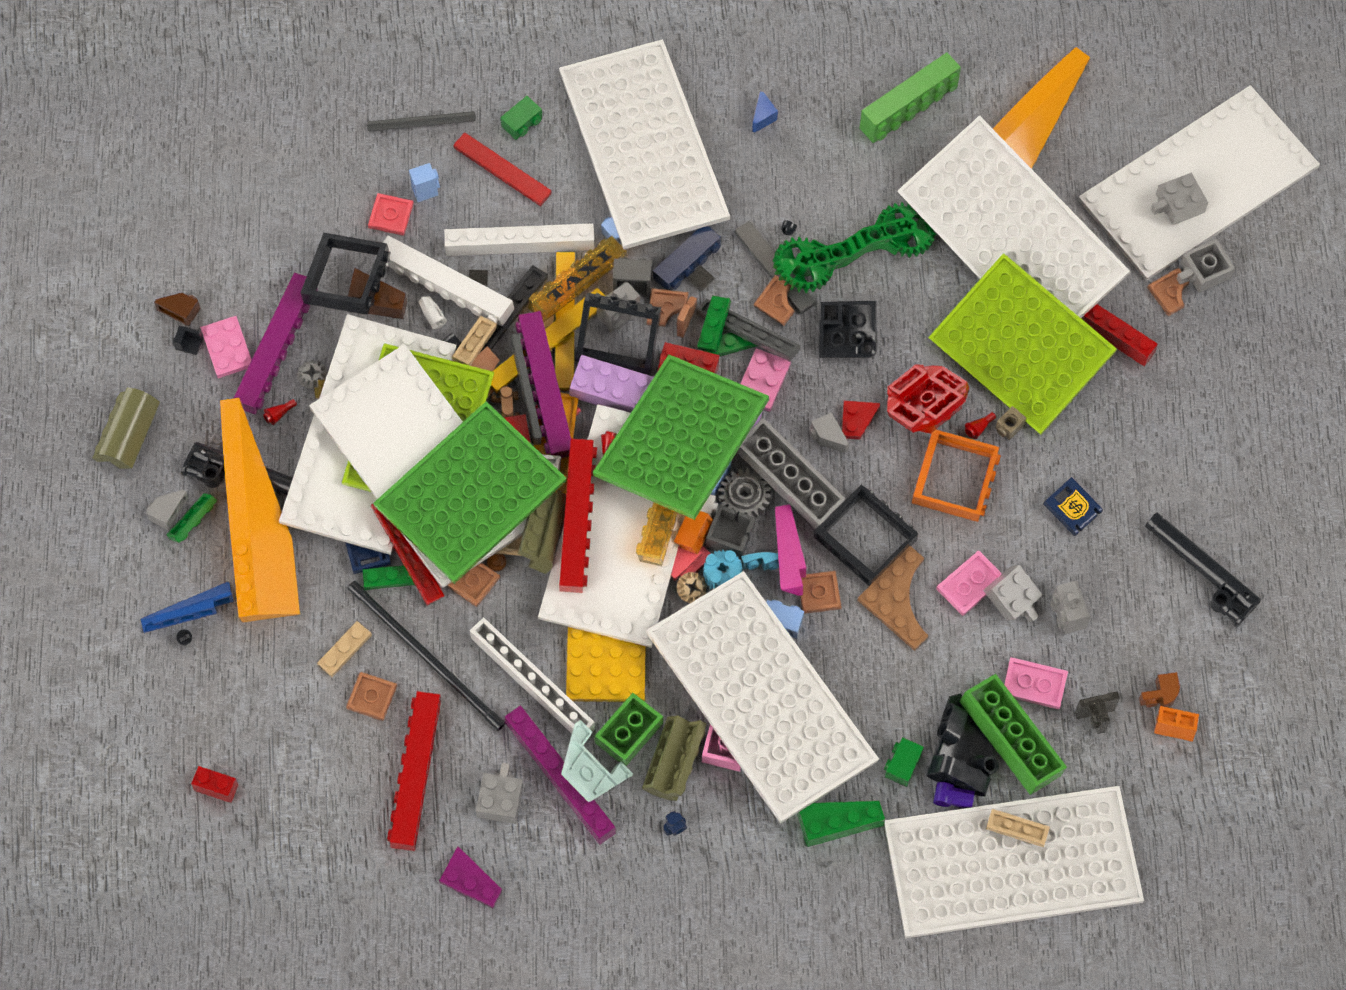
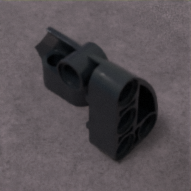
M961 693L949 696L937 730L939 739L926 776L936 782L950 783L955 788L975 791L974 795L984 797L991 781V775L999 769V762L993 757V745L959 702L962 698Z

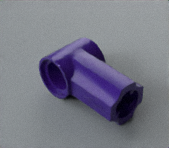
M946 782L936 783L933 803L941 807H950L952 805L972 808L975 791L955 788L952 784Z

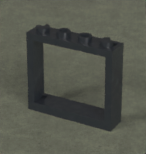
M323 232L300 292L303 303L368 315L371 305L374 306V296L379 292L381 277L385 276L386 264L390 262L391 252L388 249L387 243ZM332 248L377 255L361 299L316 291Z
M587 293L583 304L575 361L579 362L581 355L650 375L662 308L652 306V304H641L635 300H622L616 296L607 297L599 293ZM590 307L652 319L646 360L584 348Z
M861 484L814 530V538L863 582L870 586L909 546H912L917 541L918 533L913 529L914 526L908 525L903 521L899 513L889 509L888 504L884 500H879L872 490H868ZM860 499L907 539L874 573L828 533Z

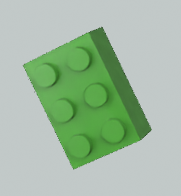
M632 693L595 735V744L615 760L627 766L663 725V716L636 694Z

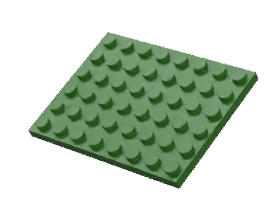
M668 355L594 469L593 475L695 520L768 403L769 396Z
M486 401L373 504L455 584L567 481V478Z

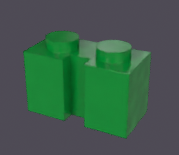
M525 96L500 117L501 127L517 140L520 136L523 137L529 131L528 127L536 126L541 122L543 118L542 109L530 97Z
M902 737L900 743L896 742L893 747L892 753H894L892 760L888 759L885 764V778L907 787L924 747Z

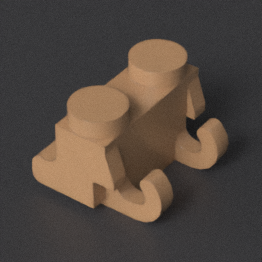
M510 387L500 388L499 396L501 397L496 398V395L491 396V401L501 403V416L503 418L514 416L513 398L514 400H519L518 392L512 391Z

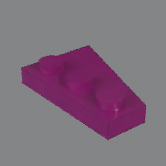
M457 846L439 883L488 907L494 908L502 893V889Z

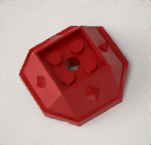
M915 364L887 387L888 415L913 433L920 431L931 434L962 409L969 391L968 382L944 366L932 365L924 367V365Z

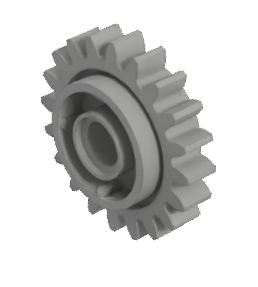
M748 468L745 473H742V470L739 469L738 475L731 471V478L725 476V482L720 483L721 488L718 490V494H720L719 502H722L721 505L736 510V517L741 512L750 516L753 514L758 518V511L764 514V507H769L768 501L771 500V495L769 494L771 487H767L768 483L766 481L762 482L763 478L761 476L756 477V471L749 474ZM742 492H747L749 496L743 497L740 494Z

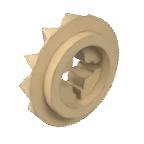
M694 572L683 574L677 582L679 597L687 603H692L704 596L707 588L705 578L700 576L699 573ZM695 582L694 587L699 591H692L690 593V588L685 584H693Z

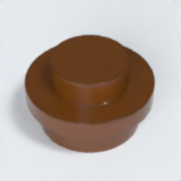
M493 554L487 559L488 567L496 572L503 570L507 563L503 554Z

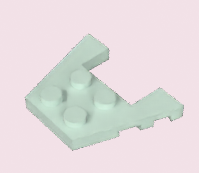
M579 720L573 728L561 775L590 802L631 777L633 773L622 762L617 763L611 773H609L583 746L593 732Z

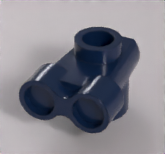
M673 811L665 816L667 822L664 824L663 831L666 835L673 834L675 836L687 829L686 820L680 813Z

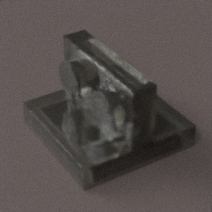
M1118 691L1079 700L1075 710L1076 719L1090 717L1092 728H1096L1097 734L1105 733L1110 722L1108 712L1115 711L1120 699Z

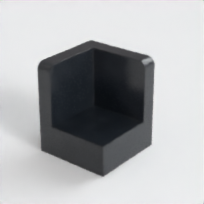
M179 325L173 343L176 350L197 355L203 337L201 331Z

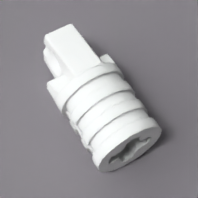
M430 296L421 297L418 302L432 329H439L444 326L447 319L439 309V306Z

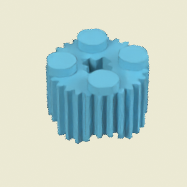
M724 550L714 551V554L711 553L707 556L703 567L704 580L707 586H710V589L717 588L742 572L741 560H739L738 556L736 557V553L732 550H727L726 552Z

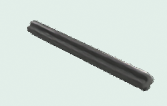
M474 111L368 121L367 129L368 131L474 122L476 121V115Z

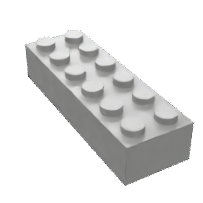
M764 418L750 430L737 451L814 529L820 526L845 500Z

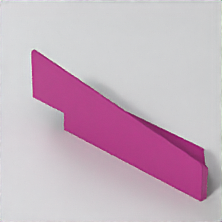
M788 504L775 507L780 588L782 591L801 596L803 595L801 578L806 577V564L791 506Z

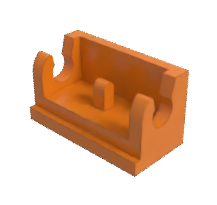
M702 511L698 513L695 520L685 516L674 542L680 545V548L698 555L713 519L708 513Z
M1160 706L1156 717L1157 722L1154 733L1193 742L1197 731L1199 714Z

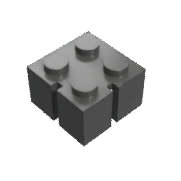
M624 257L614 259L613 291L624 282H628L630 285L631 282H635L634 289L640 297H650L652 261L643 258L638 260H630Z
M719 505L706 537V547L716 551L724 550L726 552L727 550H732L736 553V557L738 556L741 559L755 528L756 518L739 512L738 522H735L736 510Z

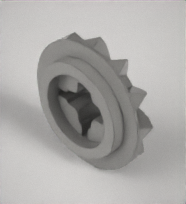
M311 359V361L304 362L298 368L297 378L302 386L314 389L325 383L327 369L320 361L317 362ZM311 368H313L314 372L317 373L314 374L313 380H311L310 375L307 374L310 373Z

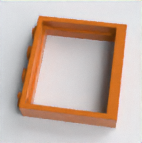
M935 430L931 433L913 494L912 504L978 522L979 517L984 516L987 505H983L984 500L989 499L992 488H988L989 482H994L996 471H993L994 465H999L1001 455L998 454L999 447ZM937 443L990 458L976 510L922 495Z

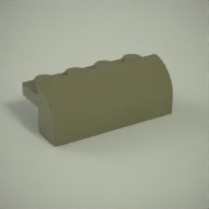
M127 387L125 392H120L116 398L114 408L109 414L108 422L102 431L100 441L95 447L92 459L97 462H111L120 469H132L160 401L150 394L135 388Z
M560 490L554 492L527 517L518 551L519 555L530 559V568L544 574L548 573L553 567L565 518L566 494Z
M678 715L667 717L642 786L643 790L671 801H677L678 797L682 796L686 789L688 776L693 769L694 759L698 755L700 742L705 735L707 723L701 720L689 722Z

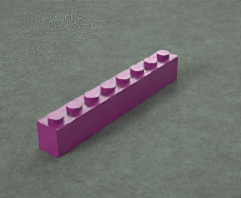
M294 272L236 391L234 398H240L244 411L256 415L258 409L263 407L264 396L271 390V382L279 373L281 361L286 359L287 348L294 342V334L302 325L304 313L307 314L310 305L303 303L300 294L307 276Z
M541 311L518 315V322H515L517 333H521L522 350H525L526 355L524 356L526 368L529 367L530 372L528 374L530 385L533 384L534 389L532 396L534 402H537L538 405L536 414L537 418L541 419L542 422L540 432L541 436H545L546 443H544L545 453L561 456V458L569 457L571 436Z
M518 706L504 716L508 728L598 844L601 845L615 835L616 828L596 801L588 802L561 775L564 760L522 706Z

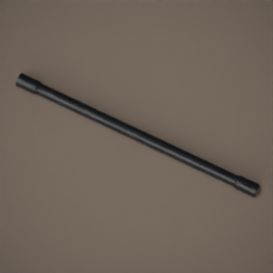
M354 580L349 584L347 589L372 610L466 699L497 731L504 727L506 724L504 720L494 711L490 710L418 642L359 583Z

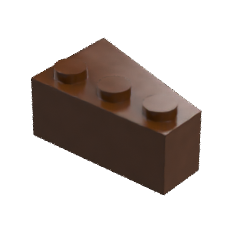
M354 268L348 297L361 299L370 275ZM380 281L379 292L374 296V306L371 305L368 314L404 319L407 307L406 293Z

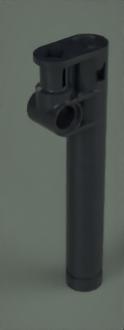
M195 442L183 464L181 475L187 476L188 474L196 477L198 481L205 483L207 487L216 488L220 485L225 475L223 451ZM266 468L274 491L288 495L293 477ZM209 475H216L213 478H208Z
M1158 512L1146 523L1145 527L1149 531H1152L1156 537L1218 588L1210 601V606L1213 611L1219 612L1224 616L1227 615L1235 622V627H1238L1261 602V598L1169 521L1164 519ZM1216 599H1222L1224 604L1218 603Z

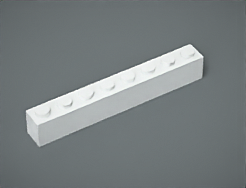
M593 224L444 229L446 256L594 250Z
M387 236L383 243H387L388 249L391 252L390 262H387L386 267L392 268L397 274L409 277L412 282L420 283L427 290L435 291L444 299H451L459 307H466L476 316H483L500 326L504 325L514 311L513 301L390 236Z
M484 617L470 630L471 639L571 734L575 723L579 720L592 732L595 730V722Z

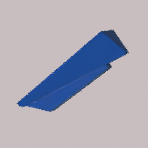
M225 582L141 618L143 632L146 633L217 614L216 606L234 602L230 583Z

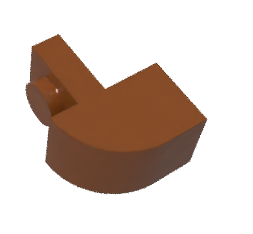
M1177 672L1158 675L1155 680L1157 690L1141 692L1139 697L1140 706L1154 707L1160 703V706L1171 707L1180 691Z

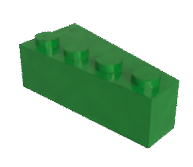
M880 801L812 803L797 813L807 847L882 827L885 823Z

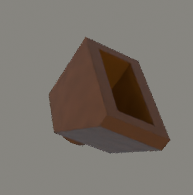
M178 293L156 299L154 302L157 311L187 326L191 324L201 309L198 299L191 294Z

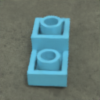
M761 552L741 556L743 570L755 569L760 564H762L764 571L779 568L778 553Z

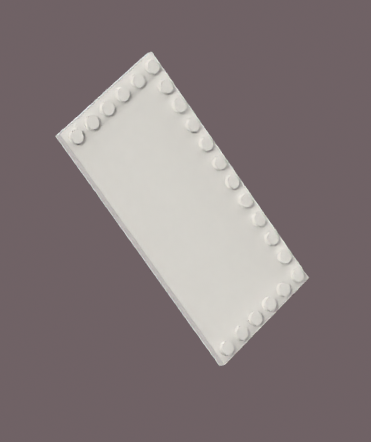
M663 39L559 68L623 249L730 220V214Z
M1250 85L1080 195L1078 201L1147 281L1181 259L1187 251L1204 244L1319 168L1320 164ZM1192 172L1208 201L1205 213L1175 225L1171 223L1168 215L1164 212L1154 215L1151 211V205L1158 202L1156 195L1158 185Z
M980 115L897 191L979 279L1004 253L1080 318L1131 273Z
M347 314L320 398L379 360L384 343L397 347L405 344L409 350L452 361L456 345ZM314 414L279 519V524L391 555L393 545L371 508V504L377 500L372 492L342 485L348 459Z
M405 344L309 405L312 412L376 499L382 496L463 422ZM526 519L475 566L522 536ZM406 538L442 589L450 584L451 581Z
M597 405L588 440H594V447H597V458H593L592 465L597 466L603 457L601 434H605L606 431L618 434L631 414L630 412ZM591 476V483H595L594 495H590V501H593V513H589L588 520H592L591 531H587V538H591L590 550H586V557H589V567L584 569V575H588L587 587H583V593L559 592L563 526L538 619L652 648L653 642L647 635L646 630L659 622L679 547L674 540L685 516L675 511L671 514L672 512L664 506ZM662 512L666 521L672 515L671 520L667 523L669 527L666 535L663 527L656 533L658 525L659 527L662 525L661 523L659 524ZM655 536L658 541H663L665 538L661 551L660 547L656 546L651 549Z
M744 571L646 630L651 641L780 824L879 761L877 755Z
M1120 786L885 820L884 823L905 939L1144 902ZM995 809L1049 826L1044 847L987 830L986 826L991 810Z

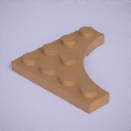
M909 546L858 597L857 601L916 651L928 638V634L920 627L914 617L910 605L909 590L911 580L918 567L924 561V557Z

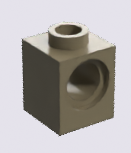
M1012 406L997 420L996 429L998 434L1010 440L1025 426L1027 418ZM1011 422L1014 426L1010 427L1005 423Z

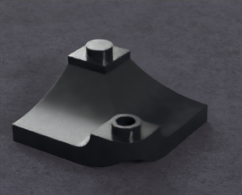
M877 301L821 302L819 358H872L877 353ZM867 345L871 346L870 352L865 351Z

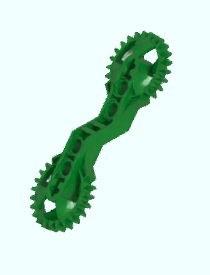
M901 202L898 207L894 203L892 207L888 205L886 210H882L875 225L862 228L843 242L824 245L814 239L808 242L807 237L804 241L800 237H798L797 241L793 237L789 242L785 240L783 245L780 244L778 249H776L772 260L774 262L773 268L776 269L774 274L780 275L779 281L785 280L784 286L790 284L791 290L797 287L798 292L804 289L805 293H807L810 288L812 292H815L816 288L820 290L823 285L827 284L835 269L846 267L865 253L883 249L894 255L900 252L901 257L905 253L909 258L912 254L915 257H918L919 253L923 255L934 242L936 233L909 204L904 206L903 202ZM895 213H902L904 218L896 219ZM916 217L918 219L917 222H915V220H913L912 218ZM913 236L916 241V247H910L907 243ZM792 248H799L801 251V253H799L796 256V258L794 257ZM792 272L796 276L795 278L790 276ZM812 276L813 282H807L804 277Z

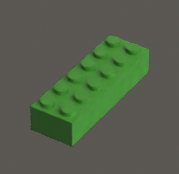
M946 52L861 110L859 128L872 143L883 140L892 130L896 131L902 123L912 120L918 112L925 111L931 103L941 100L947 92H953L958 87L961 67Z
M996 674L965 691L959 702L1030 795L1061 777L1067 766Z

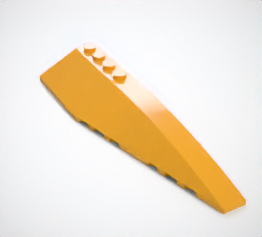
M1077 47L1054 66L993 128L1031 169L1036 163L1041 150L1090 59L1088 55Z
M240 398L220 400L224 467L238 616L242 622L300 615L293 539L288 527L279 524L282 513L281 507Z

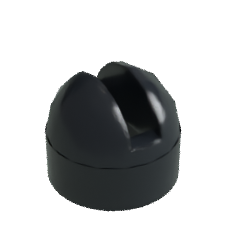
M784 220L781 226L782 233L789 236L797 228L795 223Z
M186 629L180 630L176 636L177 642L183 646L190 644L192 641L191 632ZM186 635H189V638L185 639L182 642L180 641L181 638L185 637Z

